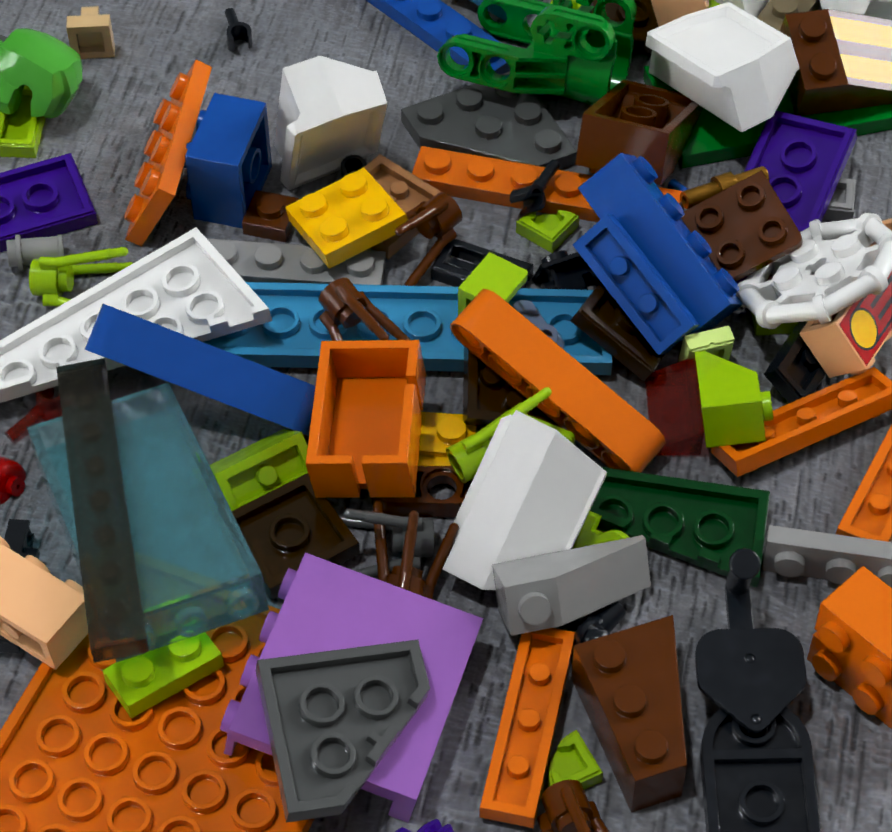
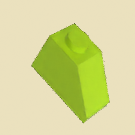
M706 351L695 352L706 448L766 441L764 421L773 420L770 391L760 392L757 372Z

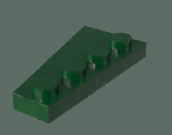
M601 467L607 472V476L590 510L602 516L597 528L604 531L619 530L626 533L629 537L643 535L646 538L647 547L728 577L730 569L729 559L738 549H751L756 552L760 562H762L770 491ZM760 571L752 578L750 586L758 588Z

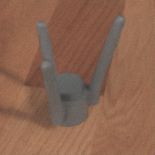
M346 509L344 515H339L348 527L374 529V524L385 525L386 531H391L392 553L403 554L408 517L355 509ZM419 517L413 560V567L420 569V558H433L434 522L432 517ZM402 558L388 561L389 573L392 572L394 566H401ZM377 565L355 570L370 577L378 576Z

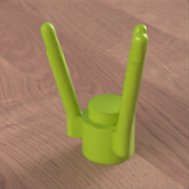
M126 247L109 248L60 257H40L39 259H33L30 264V291L34 296H43V306L59 307L71 300L62 297L64 292L72 291L74 275L117 273L133 264V262L83 264L126 256L128 254Z
M549 387L543 388L532 397L518 403L474 435L446 448L449 462L462 483L473 480L489 446V439L493 437L500 419L510 414L513 415L515 410L523 414L528 413L552 394V390Z

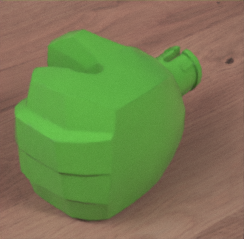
M28 28L15 29L4 42L0 40V111L10 115L15 113L21 105L23 89L26 85L31 89L33 95L30 107L32 117L44 116L51 119L60 116L69 106L83 80V64L80 54L47 33Z

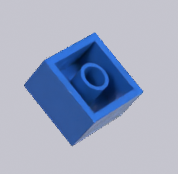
M214 93L207 110H201L199 113L196 134L192 142L186 145L187 153L183 167L187 169L188 174L186 197L192 202L194 219L242 228V220L255 190L262 191L272 168L266 102Z

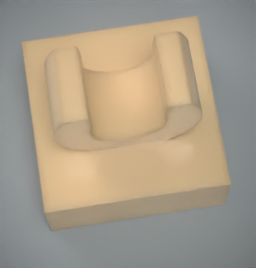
M99 6L81 7V16H67L66 29L69 45L80 54L81 59L115 57V43L110 14L99 15Z

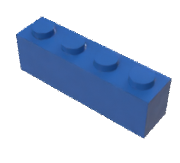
M618 154L578 187L579 191L600 220L606 214H612L616 217L700 325L690 334L711 330L743 305L736 295L740 290L739 286L725 269L721 268L718 270L708 257L712 250L702 235L695 230L691 233L681 218L685 213L677 200L669 193L663 195L654 182L658 175L650 163L642 156L637 158L629 154Z

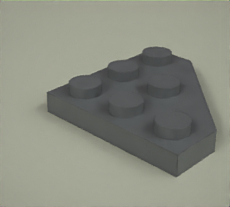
M510 71L501 75H508ZM475 83L401 109V122L419 149L421 146L442 148L460 153L546 167L554 159L560 163L558 170L573 166L576 162L577 150L536 94L512 93Z
M418 639L257 660L255 671L286 823L343 814L428 696L430 685Z

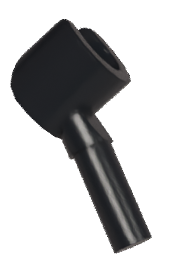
M233 8L226 9L225 15L229 24L227 28L228 50L231 52L235 51L234 41L240 39L248 43V48H252L251 27L247 23L238 21Z
M359 155L346 156L341 162V177L343 178L349 172L365 167L367 165L365 159Z
M552 159L532 185L512 190L509 197L510 202L523 201V209L520 211V215L541 211L545 207L546 197L544 190L560 168L558 161Z

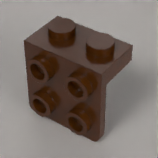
M762 170L684 211L685 215L681 218L691 233L695 230L707 241L712 250L708 257L718 270L721 268L725 269L735 281L799 249L803 243L800 231Z

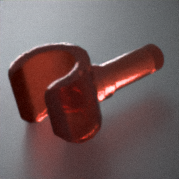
M54 387L35 392L36 406L5 432L7 438L13 442L41 419L47 421L60 419L65 411V393H61L56 398H53Z

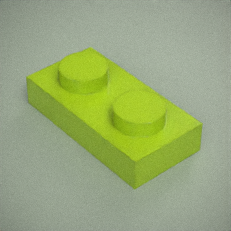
M194 619L102 671L106 684L132 719L224 667L222 653L197 620Z

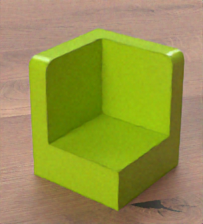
M489 252L458 288V315L482 289L495 292L509 303L528 280V271Z

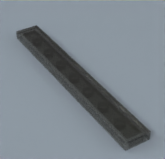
M105 358L59 366L56 369L90 650L93 661L96 663L149 652Z

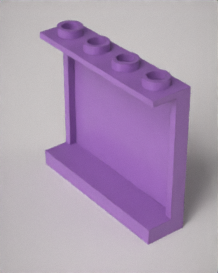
M305 552L298 570L288 568L283 578L278 598L283 599L284 602L279 613L270 610L265 619L259 641L266 644L260 657L251 654L245 665L240 685L246 687L241 701L238 702L231 699L220 725V730L228 733L224 754L232 756L237 743L272 755L255 671L257 660L418 639L430 685L428 696L361 788L393 801L388 815L409 823L483 618Z

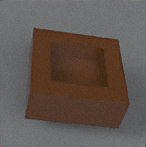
M255 190L242 220L243 234L287 242L293 225L288 219L285 207L298 201L299 198Z

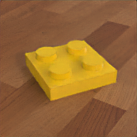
M364 167L285 207L289 221L329 269L396 235L395 229L408 220L406 213Z

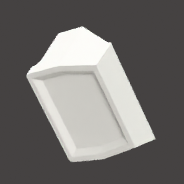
M730 2L684 15L647 32L645 46L652 49L649 73L740 132H744L773 117L794 75L800 69L790 37Z
M317 56L282 69L274 146L282 158L280 181L288 190L341 170V162L346 156L359 155L366 158L378 152L387 100L377 70L370 71L323 56Z
M515 410L513 415L510 414L502 417L453 522L458 524L459 530L442 570L481 590H496L492 564L572 549L607 476V472L556 429Z

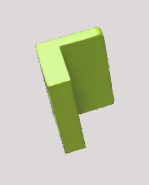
M282 429L200 469L199 472L203 480L213 482L227 514L307 474L306 456L308 445L301 431Z

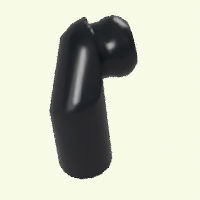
M617 601L592 612L577 628L574 635V645L609 635L626 615L623 606Z

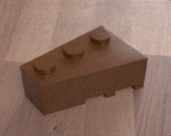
M673 615L574 645L571 679L631 813L681 797L687 768Z

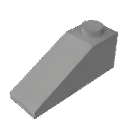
M643 535L492 564L498 611L511 636L563 626L651 586L646 538Z

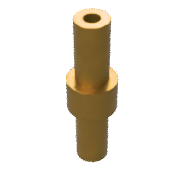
M764 166L736 175L732 172H727L711 178L710 183L682 191L680 193L681 203L685 209H689L761 170L769 181L768 171Z

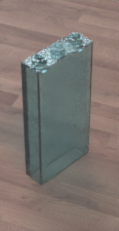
M169 383L27 427L36 464L116 663L269 610L262 572Z

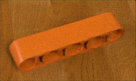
M482 289L450 324L453 335L463 346L525 398L528 399L543 388L549 387L552 390V394L536 407L561 428L573 432L575 440L609 468L642 473L665 446L666 440L654 424L495 292Z

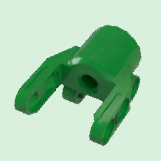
M484 0L479 5L477 11L478 19L490 34L530 45L527 49L468 34L455 35L450 37L439 49L437 55L438 64L441 70L456 79L512 93L550 94L593 105L623 79L627 80L633 55V29L637 5L634 0H597L596 6H591L594 0H576V3L581 5L576 10L572 8L573 4L570 0H553V4L537 0ZM607 3L619 4L625 11V20L621 22L611 20L605 12V5ZM491 4L501 6L507 16L506 22L498 23L494 21L488 14V6ZM529 14H537L538 16L533 20L530 28L527 23V16ZM450 47L462 48L469 57V64H457L450 56ZM492 57L504 59L510 67V74H497L491 67L490 59Z

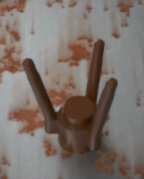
M445 192L438 193L429 201H423L412 210L406 212L408 220L395 229V234L398 236L417 228L424 237L428 239L437 237L438 239L404 283L405 286H416L444 247L457 237L453 227L462 221V212L456 201Z
M343 277L331 282L320 293L319 303L325 309V312L320 315L319 319L328 330L332 341H343L338 328L339 325L342 324L344 328H351L361 321L379 340L389 339V335L385 330L397 340H411L396 324L371 303L363 291L359 292L348 278Z
M376 501L373 504L374 512L384 513L382 502ZM415 510L409 513L401 566H394L390 575L385 525L374 524L378 580L433 600L435 586L459 530L458 524H450L425 581L422 579L423 571L413 567L419 513Z
M570 779L557 782L542 793L541 800L546 812L537 817L541 832H591V827L595 832H609L600 817L595 802L588 801L582 783L578 780Z

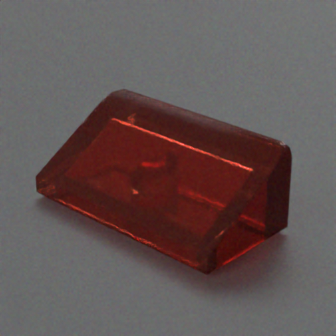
M695 358L653 371L645 380L648 419L660 430L666 440L665 446L656 456L701 455L704 428Z

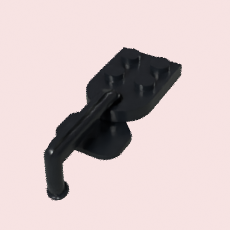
M738 549L729 559L730 569L725 584L728 629H717L706 633L699 640L695 651L698 688L720 707L707 723L700 745L706 832H821L811 740L802 721L787 708L802 692L806 684L807 677L803 647L797 637L786 630L779 628L754 629L750 583L752 578L760 571L761 562L756 552L751 549Z

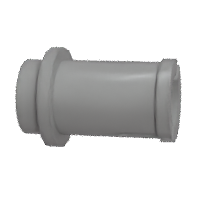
M15 234V239L6 240L9 267H18L19 271H24V266H30L33 259L65 256L62 234L22 239L20 234Z

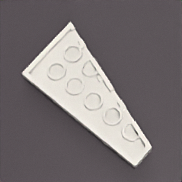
M195 227L1 339L0 403L125 366L85 350L102 304L201 342L271 322L273 320L270 310L199 229Z

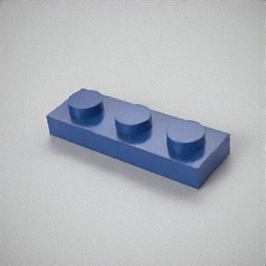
M606 214L573 244L577 252L658 356L668 353L683 340L685 335H689L700 325L614 215Z

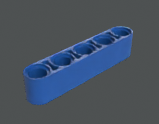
M102 304L85 350L286 428L301 431L302 434L309 436L315 385Z

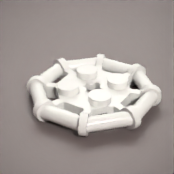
M863 213L859 218L821 223L819 219L810 221L809 227L800 232L803 239L802 246L748 275L745 280L738 283L740 290L736 295L743 303L741 307L748 308L756 316L759 326L763 328L775 329L783 323L819 320L820 324L831 322L832 315L870 294L879 295L888 287L887 278L892 271V230L882 223L880 216L875 213ZM770 274L774 275L771 280L767 281Z

